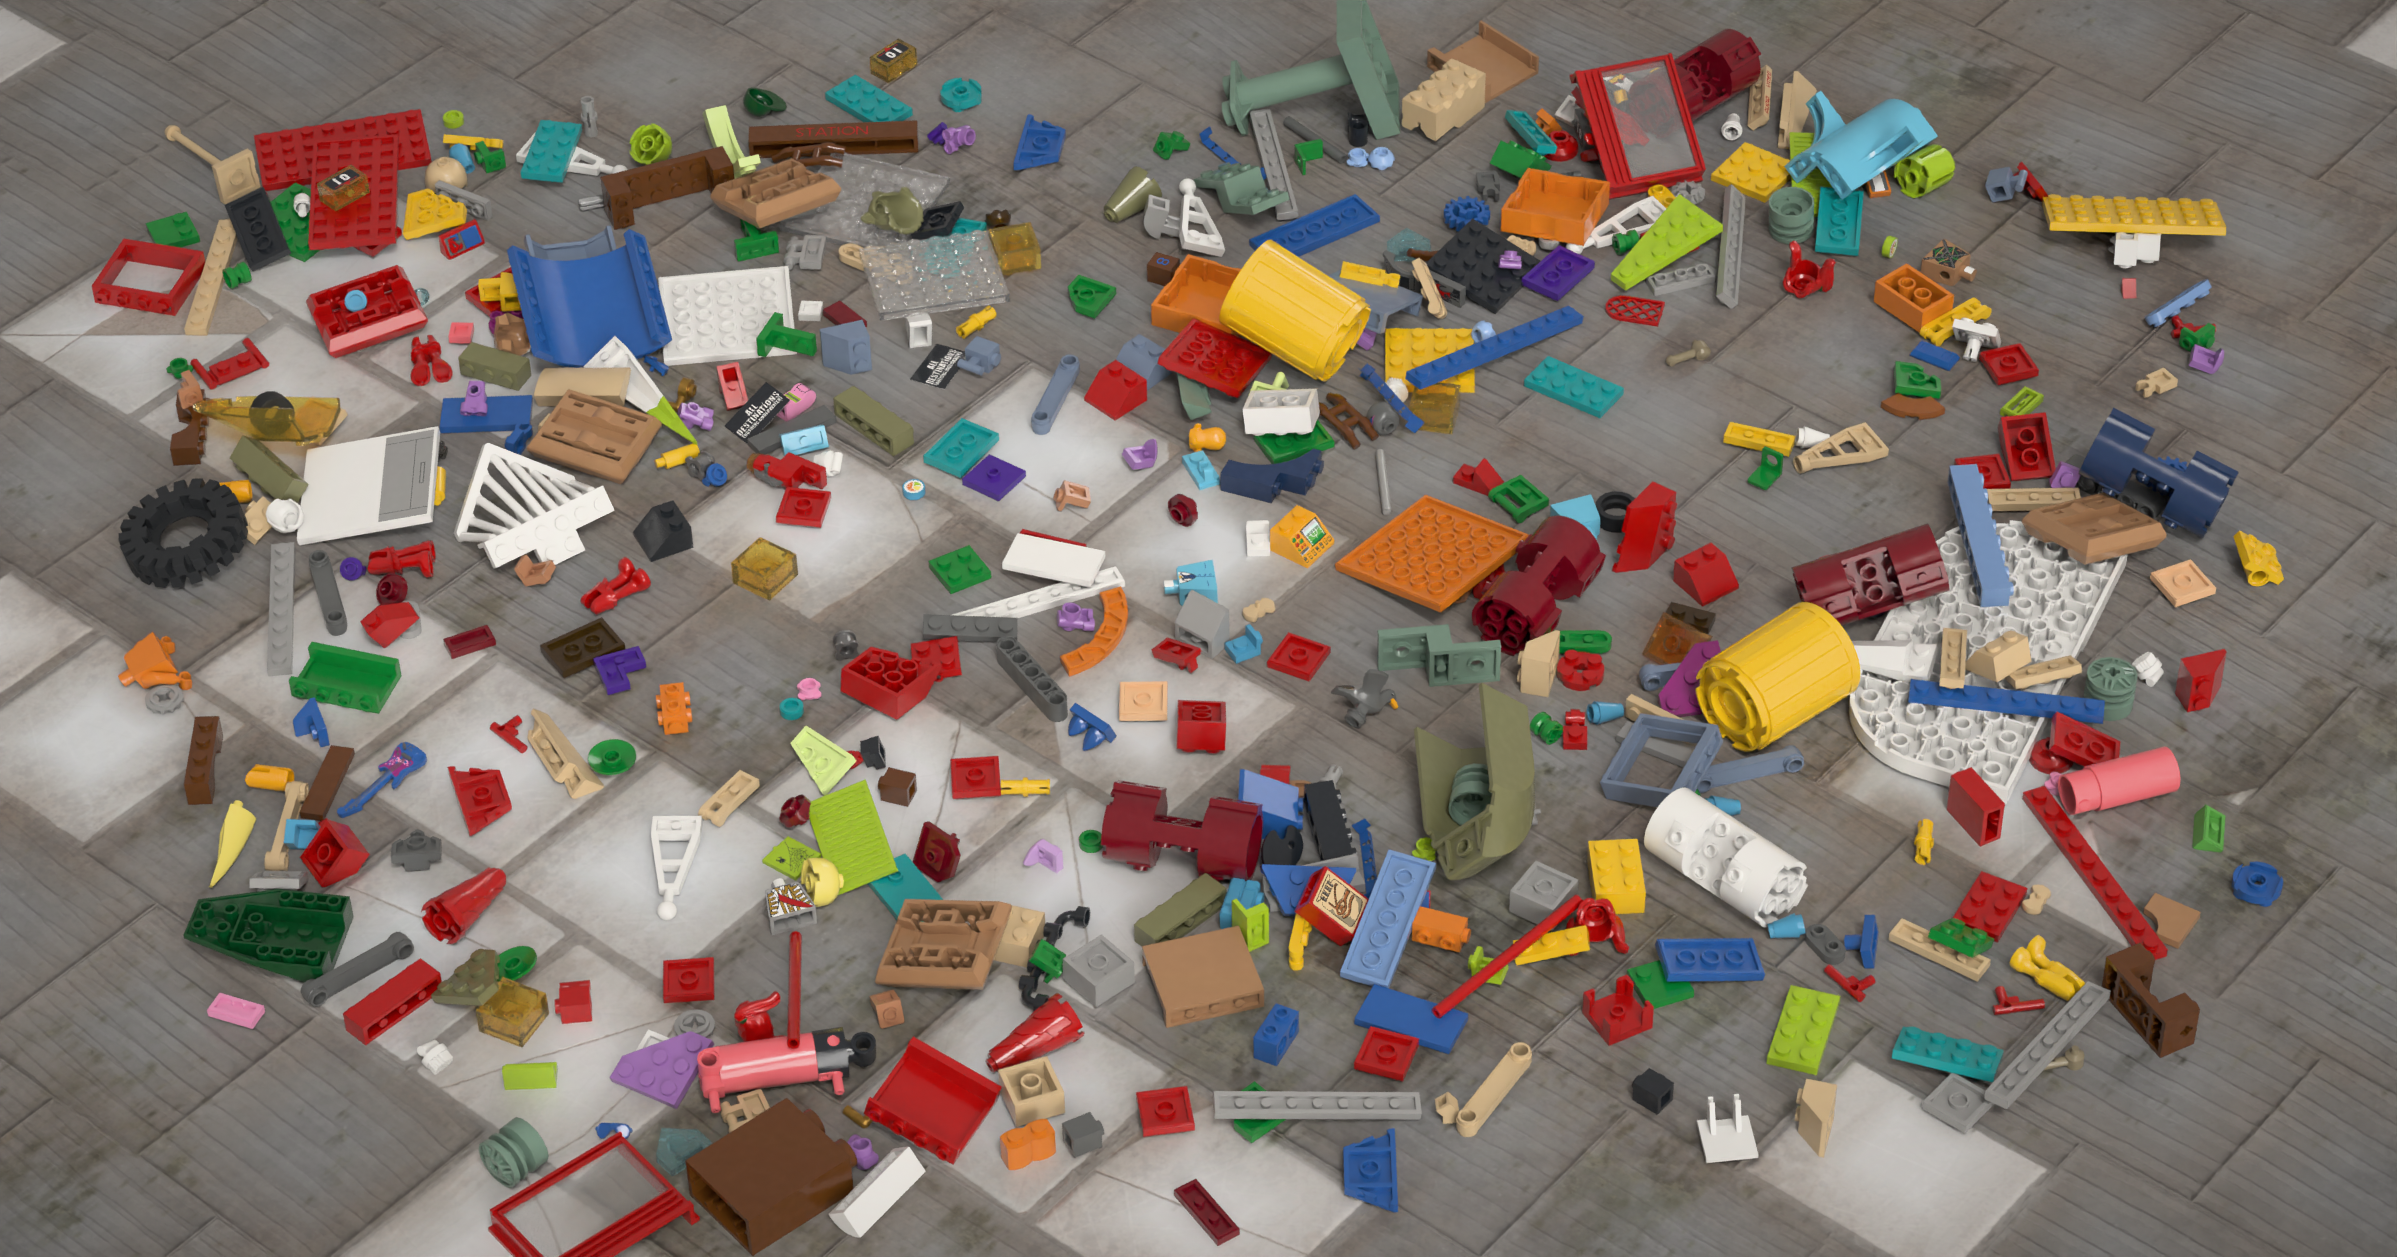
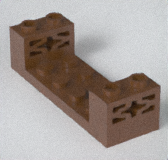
M723 146L602 176L600 179L604 211L614 230L635 225L634 208L709 190L712 194L716 185L735 179L733 164Z

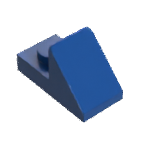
M315 697L310 698L293 719L295 736L299 737L311 733L312 739L318 740L320 748L329 746L327 728Z

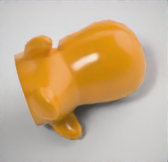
M1196 423L1190 429L1189 447L1194 452L1202 451V448L1220 450L1226 444V433L1219 427L1201 429V424Z

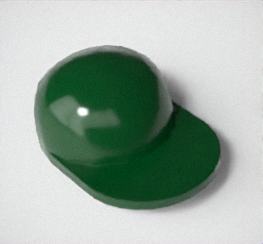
M748 88L743 97L745 109L757 117L765 116L772 110L785 111L787 108L785 101L781 97L768 90Z

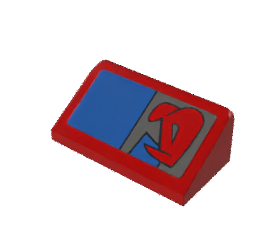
M476 219L438 236L440 251L448 260L485 244Z

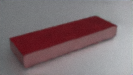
M1197 1179L1174 1189L1176 1199L1217 1246L1240 1235V1228Z

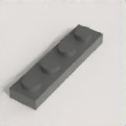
M923 614V639L936 640L957 636L959 641L997 642L1003 636H1012L1017 639L1018 618Z

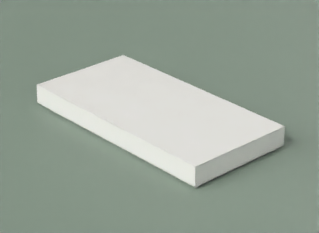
M1017 533L1002 562V569L1091 587L1105 559V551Z

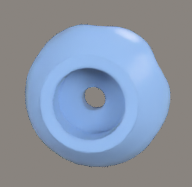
M1385 147L1375 148L1368 157L1371 167L1378 168L1379 170L1392 167L1393 161H1395L1393 153Z
M1484 320L1476 323L1471 332L1474 343L1496 335L1492 329V324Z

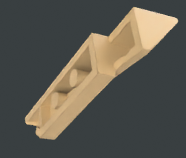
M1794 71L1793 83H1784L1778 140L1779 149H1790L1789 132H1802L1809 113V108L1805 103L1817 92L1816 88L1798 71Z
M533 708L531 715L535 718L533 730H528L527 739L553 779L559 783L564 781L569 795L573 799L603 789L605 787L549 715Z

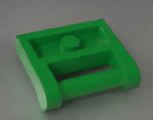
M1522 475L1493 488L1488 494V498L1495 503H1499L1512 514L1513 519L1517 523L1524 522L1527 516L1549 506V498ZM1507 494L1508 496H1510L1521 507L1517 508L1506 497H1504V495Z

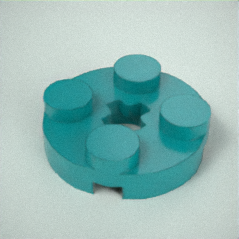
M962 78L950 79L942 85V90H940L941 101L947 107L952 108V111L962 112L964 109L981 104V85L973 79H969V82L962 81Z

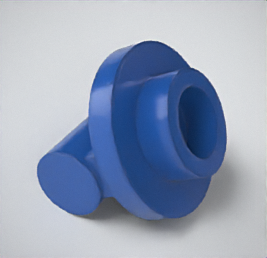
M718 463L710 465L706 470V477L702 480V483L707 487L711 484L714 486L723 485L727 480L725 468Z

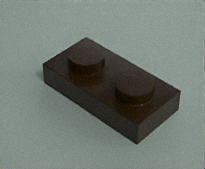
M1671 602L1664 615L1663 624L1708 635L1715 622L1716 613Z

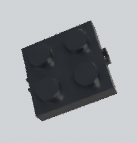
M961 201L926 208L923 212L924 221L921 223V227L910 234L914 241L929 240L933 237L949 235L964 209Z

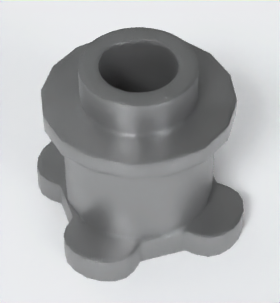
M701 451L694 459L691 456L685 459L689 475L691 477H698L700 480L705 478L707 468L715 463L713 455L706 451Z
M842 630L833 636V643L837 650L835 654L837 660L841 661L845 658L854 659L859 656L857 651L858 642L854 632Z

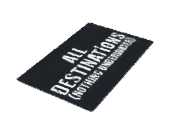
M936 344L910 380L945 389L960 369L957 367L959 359L966 360L965 351Z
M765 382L726 423L725 427L748 444L747 439L759 434L786 406L790 399Z

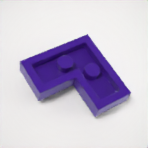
M639 646L593 658L594 666L608 695L631 689L626 673L646 668V661Z

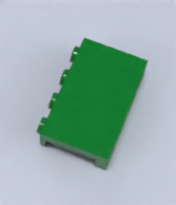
M311 642L308 647L310 656L308 662L298 677H290L289 685L291 696L308 700L315 697V700L318 702L379 714L402 675L399 659Z

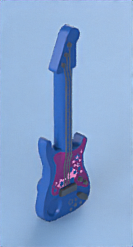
M409 742L400 743L395 748L391 758L378 766L379 772H386L356 799H351L344 807L338 808V816L345 818L363 810L362 806L391 779L393 780L392 788H397L407 774L426 764V754Z

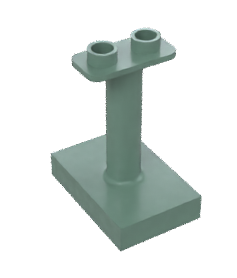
M1337 0V45L1341 52L1340 55L1251 79L1244 76L1237 60L1231 61L1230 75L1222 78L1223 88L1228 101L1222 102V112L1228 126L1237 124L1241 135L1245 136L1248 135L1249 111L1354 84L1376 140L1400 134V83L1367 0Z

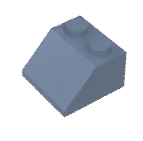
M863 320L819 329L823 366L850 375L872 370L870 336Z
M1140 334L1125 343L1116 358L1117 361L1147 380V391L1172 374V371L1157 364L1159 356L1165 349Z

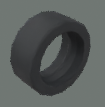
M1618 491L1601 495L1596 501V508L1600 516V528L1612 533H1622L1625 515L1614 516L1605 511L1613 508L1627 510V506L1635 498L1628 493Z

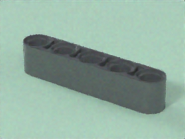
M2076 454L2065 463L2081 468L2085 457ZM2080 476L2075 485L2076 488L2090 495L2103 493L2101 491L2103 487L2083 476ZM2132 480L2128 482L2120 496L2115 494L2113 497L2152 519H2155L2167 506L2166 500L2161 494Z
M1012 636L999 638L996 643L998 664L1050 721H1064L1068 717L1066 693L1017 639Z

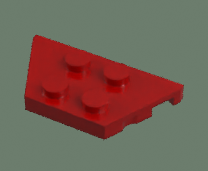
M455 766L447 767L469 836L476 834L512 809L500 770L470 768L469 772L456 771Z

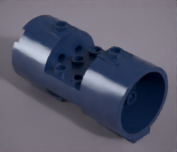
M2113 408L2095 438L2078 474L2099 484V486L2103 487L2101 491L2111 497H2114L2115 494L2118 496L2122 494L2133 474L2136 475L2135 480L2148 486L2149 482L2157 486L2156 491L2166 496H2169L2170 493L2172 494L2161 518L2165 519L2164 524L2175 530L2177 527L2184 528L2204 538L2207 533L2205 526L2210 527L2229 493L2230 488L2227 485H2233L2239 472L2199 451H2196L2184 473L2145 453L2155 429Z

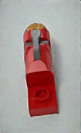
M790 452L781 460L762 453H753L747 460V469L755 477L765 480L773 486L780 485L785 488H798L805 482L822 490L827 485L826 467Z

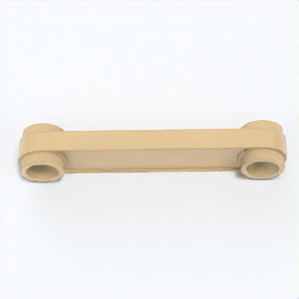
M292 781L286 784V802L272 850L267 851L265 855L266 870H288L289 848L284 844L286 819L298 820L302 803L309 793L308 783Z
M1523 1042L1513 1044L1463 1109L1459 1111L1456 1117V1128L1461 1136L1472 1137L1476 1135L1495 1108L1529 1068L1532 1062V1051L1529 1045Z

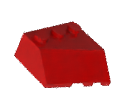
M1652 481L1627 506L1622 532L1625 533V536L1617 547L1616 553L1620 554L1619 561L1613 564V572L1649 569L1667 549L1670 550L1675 542L1673 535L1676 525V491Z
M869 647L841 668V692L897 720L927 697L942 668V664L933 662L932 665L921 663V658L912 657L909 660L899 657L896 652Z

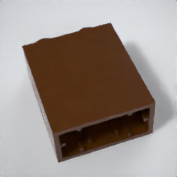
M785 1098L688 1158L685 1162L690 1196L754 1256L845 1198L854 1189L852 1168L857 1165V1158L853 1149L845 1140L838 1139L834 1142L825 1134L824 1125L813 1110L807 1109L802 1112L788 1098Z

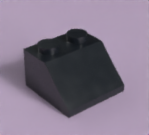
M674 500L652 507L633 531L634 537L651 562L694 548L691 526Z

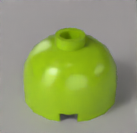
M656 124L640 126L633 133L629 143L631 144L630 155L635 161L644 166L668 160L673 147L669 134L665 129Z

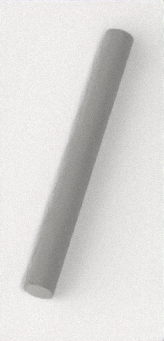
M1378 449L1375 453L1382 513L1388 516L1392 511L1385 452L1383 449Z

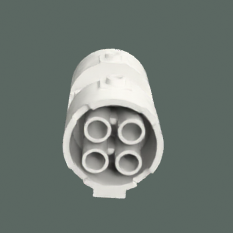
M1688 788L1677 789L1668 795L1655 810L1647 825L1644 845L1649 852L1763 927H1767V924L1778 920L1776 917L1784 911L1789 913L1793 906H1797L1808 886L1806 884L1807 878L1803 876V871L1807 868L1804 863Z

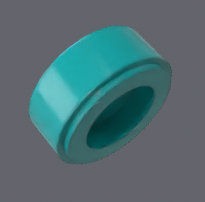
M787 698L780 703V715L786 720H796L804 714L803 702L800 699Z

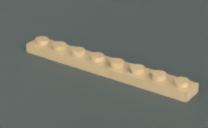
M230 219L219 220L184 328L186 335H208L225 281L222 270L229 267L238 240Z

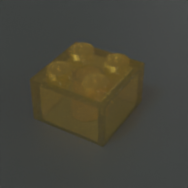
M1031 222L988 229L989 250L999 276L1041 269V250Z

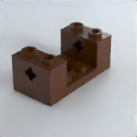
M2138 943L2106 957L2102 987L2111 991L2109 999L2111 1004L2158 1057L2162 1058L2194 1044L2200 1008L2185 992L2159 1003L2157 997L2150 993L2155 958L2141 943Z

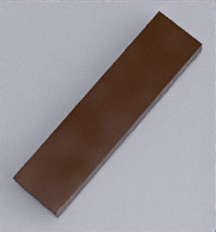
M330 746L299 812L300 818L319 821L325 819L355 755L354 748Z

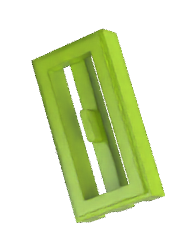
M2025 386L2000 409V415L2004 417L2005 415L2030 414L2043 402L2044 395Z

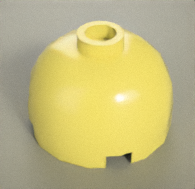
M807 858L802 864L801 884H805L807 894L815 906L821 907L832 903L844 884L843 875L839 874L837 867L825 858Z

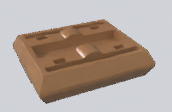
M791 158L716 185L710 197L720 209L758 228H762L835 201L841 192V187L833 178L821 172L815 174L807 170L802 163Z
M568 389L528 445L527 451L534 457L622 484L652 443V439L661 428L662 423L654 416Z
M2105 493L2033 509L2022 519V523L2029 535L2044 543L2055 542L2068 550L2070 557L2085 565L2154 548L2167 535L2160 522Z
M905 899L879 965L875 980L876 984L888 987L983 990L1009 921L1012 905L1000 901Z

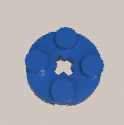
M2255 861L2250 862V866L2242 867V864L2235 869L2232 878L2233 895L2237 899L2268 907L2281 895L2283 878L2282 876L2280 878L2277 874L2278 870L2273 866ZM2256 881L2261 882V885H2257L2254 883H2256Z

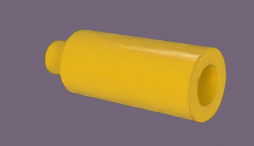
M692 443L662 453L661 458L655 459L654 462L657 468L664 466L665 469H669L686 463L685 459L688 456L694 459L698 456L700 450L698 445Z
M437 466L434 505L436 506L440 505L445 499L446 470Z

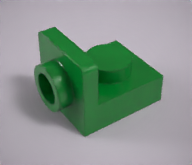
M1041 939L1036 944L1029 961L1046 972L1043 981L1048 984L1054 977L1057 979L1062 974L1063 958L1066 957V954Z

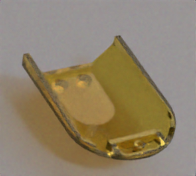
M237 396L236 401H232V398H214L193 403L194 411L256 440L295 442L296 446L321 442V438L329 437L341 411L340 399L334 397L284 396L290 401L294 409L279 408L278 406L272 408L250 407L257 396Z

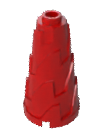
M487 868L473 878L465 880L437 897L429 899L421 912H426L422 920L427 930L440 942L443 939H448L449 941L446 944H454L463 938L465 932L491 904V901L504 890L503 887L506 885V874L499 868Z
M1056 993L1048 998L1046 1003L1037 1008L1009 1036L989 1050L988 1059L985 1062L992 1073L1036 1059L1072 1041L1075 1042L1084 1036L1085 1032H1078L1083 1026L1067 1000L1062 1004L1058 1001L1063 997L1062 995Z

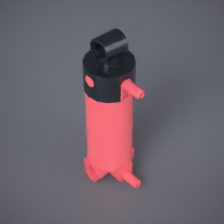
M836 1027L800 1034V1046L796 1049H791L787 1046V1036L703 1049L697 1056L699 1087L703 1092V1096L709 1099L710 1109L713 1113L721 1111L719 1098L725 1097V1094L817 1080H832L834 1093L842 1095L845 1092L842 1078L849 1077V1064L853 1062L857 1066L867 1067L876 1060V1040L868 1032L856 1033L851 1040L845 1039L843 1027Z

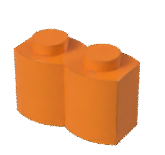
M1048 1119L1032 1121L1024 1128L1011 1129L1000 1136L1001 1158L1008 1170L1024 1168L1032 1161H1041L1056 1153L1055 1130Z

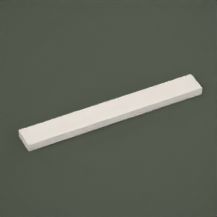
M1115 566L1098 571L1091 587L1061 582L952 615L1021 618L1064 605L1065 603L1095 596L1100 592L1113 588L1125 587V580Z

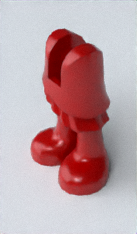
M427 335L428 341L425 344H421L419 336L414 337L411 342V361L415 366L411 370L410 377L417 386H424L430 381V362L432 363L433 377L437 382H448L453 375L451 366L441 359V346L433 335Z
M428 540L399 550H395L394 546L390 548L387 546L384 549L372 551L369 555L368 572L370 574H403L402 568L419 567L426 578L433 577V563L436 560L434 543L432 540Z
M623 557L618 562L619 574L609 582L604 577L602 583L599 581L581 597L580 602L586 608H590L592 613L598 615L604 611L614 609L619 599L648 589L651 586V581L643 569L638 568L635 570L632 562L628 558Z

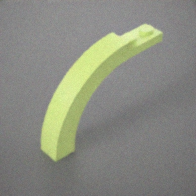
M726 105L706 109L703 112V117L713 148L723 146L733 164L734 178L736 179L755 172L756 167L761 163L759 154L749 157L744 156L733 132Z

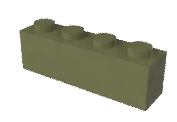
M852 386L833 398L834 412L837 417L892 456L897 455L914 444V430L911 424L899 418L894 412L886 409L880 402H876L857 387Z
M242 435L230 456V459L236 463L235 467L241 472L247 473L249 475L248 479L261 486L260 489L264 493L273 496V501L275 499H292L298 503L309 485L257 439Z
M1206 873L1198 879H1194L1187 887L1180 892H1176L1162 905H1158L1152 912L1140 918L1134 924L1135 942L1142 947L1184 937L1221 910L1227 894V888Z

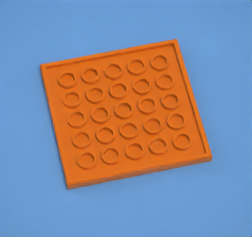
M1424 495L1335 563L1336 571L1441 613L1515 555L1517 545L1521 540L1525 541L1529 534Z

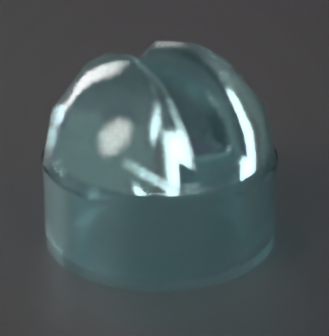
M424 288L414 290L416 295L417 292H421L423 302L420 304L421 306L425 305L430 298L428 291Z

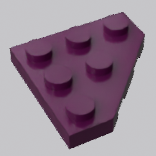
M1718 640L1694 644L1657 697L1659 708L1679 718L1703 714L1696 696L1695 689L1700 686V679L1697 680L1696 676L1705 662L1721 652Z

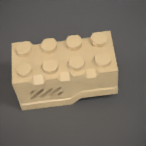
M1451 58L1443 65L1442 70L1435 71L1429 80L1422 82L1418 85L1417 90L1410 92L1402 99V126L1412 130L1421 123V129L1426 137L1437 141L1452 127L1460 128L1485 107L1486 73Z

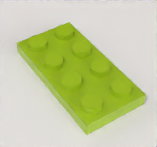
M1791 985L1772 1040L1766 1064L1817 1075L1840 1004V996Z

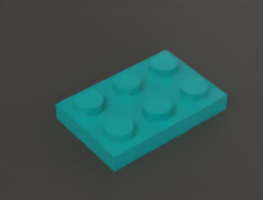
M961 418L923 455L924 463L962 478L999 441V433Z

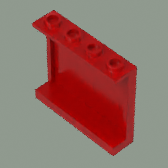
M913 1036L907 1045L904 1055L873 1098L869 1097L864 1114L872 1121L879 1122L891 1129L895 1134L914 1142L916 1146L924 1148L935 1154L939 1159L954 1165L998 1101L1002 1086Z

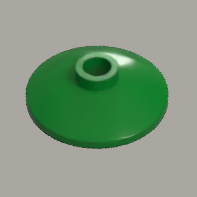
M619 739L602 741L592 747L588 754L589 766L595 772L604 775L623 773L630 769L636 761L634 747L630 743Z
M517 946L499 955L500 962L497 963L499 968V979H497V982H511L526 975L536 964L537 954L535 950L529 946Z

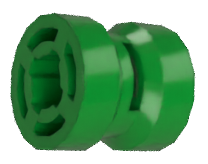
M1633 229L1627 231L1626 234H1613L1612 244L1617 255L1625 254L1628 250L1631 251L1640 239L1637 231Z
M245 262L236 264L234 268L228 267L222 270L224 280L230 289L238 287L240 283L246 284L252 281L250 270Z
M1540 712L1532 719L1530 731L1537 736H1541L1545 743L1551 745L1561 737L1563 726L1555 720L1552 721L1551 716L1546 712Z

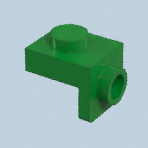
M1160 132L1153 151L1163 159L1169 160L1173 149L1188 151L1191 143L1184 139V135L1180 132Z
M484 141L475 143V161L477 164H481L486 174L506 168L505 155L502 149L490 152Z
M2208 323L2196 332L2186 327L2182 328L2179 346L2191 352L2195 344L2206 349L2210 348L2215 341L2216 327Z

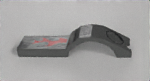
M1385 250L1383 252V270H1386L1385 273L1399 274L1398 286L1420 293V289L1423 288L1421 282L1416 280L1412 272H1406L1395 264L1396 254ZM1430 270L1442 300L1461 308L1465 304L1466 287Z

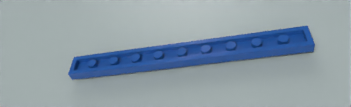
M1566 306L1406 371L1405 379L1421 390L1580 325L1583 322L1584 316L1574 308Z

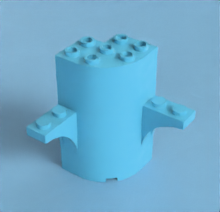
M1820 91L1805 103L1814 121L1815 134L1813 142L1808 149L1795 156L1784 167L1795 182L1799 183L1818 166L1843 200L1855 189L1905 157L1928 146L1938 135L1918 108H1914L1912 105L1899 99L1885 100L1848 124H1845L1829 100Z

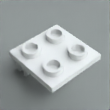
M1733 1094V1119L1715 1120L1713 1096L1707 1097V1119L1697 1120L1706 1163L1758 1158L1749 1116H1741L1739 1094Z

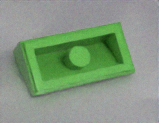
M2206 804L2194 815L2192 848L2222 852L2224 846L2225 815Z

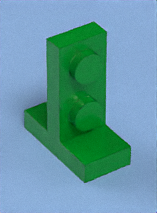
M740 219L741 230L745 238L734 240L735 257L738 262L779 253L776 231L762 234L760 229L757 230L756 226Z
M774 312L756 338L758 356L766 357L773 347L814 356L817 352L816 334L784 327L783 314Z

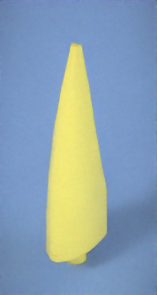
M239 800L230 804L219 835L218 859L210 888L226 874L236 861L256 822L255 816L242 808L243 803Z

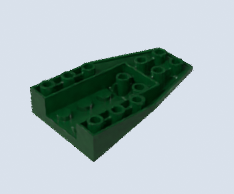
M273 889L198 899L183 936L184 939L247 964L306 982L310 979H317L334 969L354 916L350 896Z

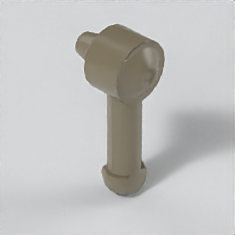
M1694 340L1691 350L1674 356H1667L1666 363L1672 367L1677 363L1694 357L1698 360H1704L1710 355L1711 350L1704 341Z
M2072 1046V1048L2065 1052V1056L2054 1058L2044 1070L2063 1066L2070 1070H2079L2084 1065V1052L2078 1046Z

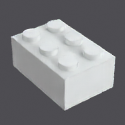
M1317 389L1251 391L1243 407L1245 432L1255 436H1261L1265 433L1284 435L1297 432V434L1301 435L1313 431L1320 414Z

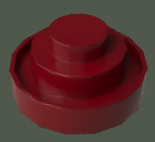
M1176 494L1169 499L1168 509L1174 521L1185 527L1191 526L1197 521V505L1192 498L1183 494Z
M395 573L383 576L376 589L378 602L380 604L403 602L408 591L406 580Z
M803 794L795 798H789L781 807L779 821L787 828L805 824L810 817V800Z

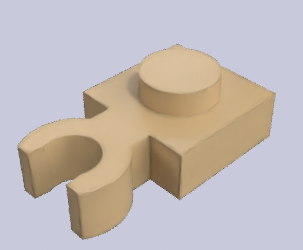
M2161 368L2146 375L2145 380H2139L2136 383L2135 390L2144 389L2143 397L2146 398L2151 396L2154 391L2161 394L2177 387L2178 379L2165 368Z

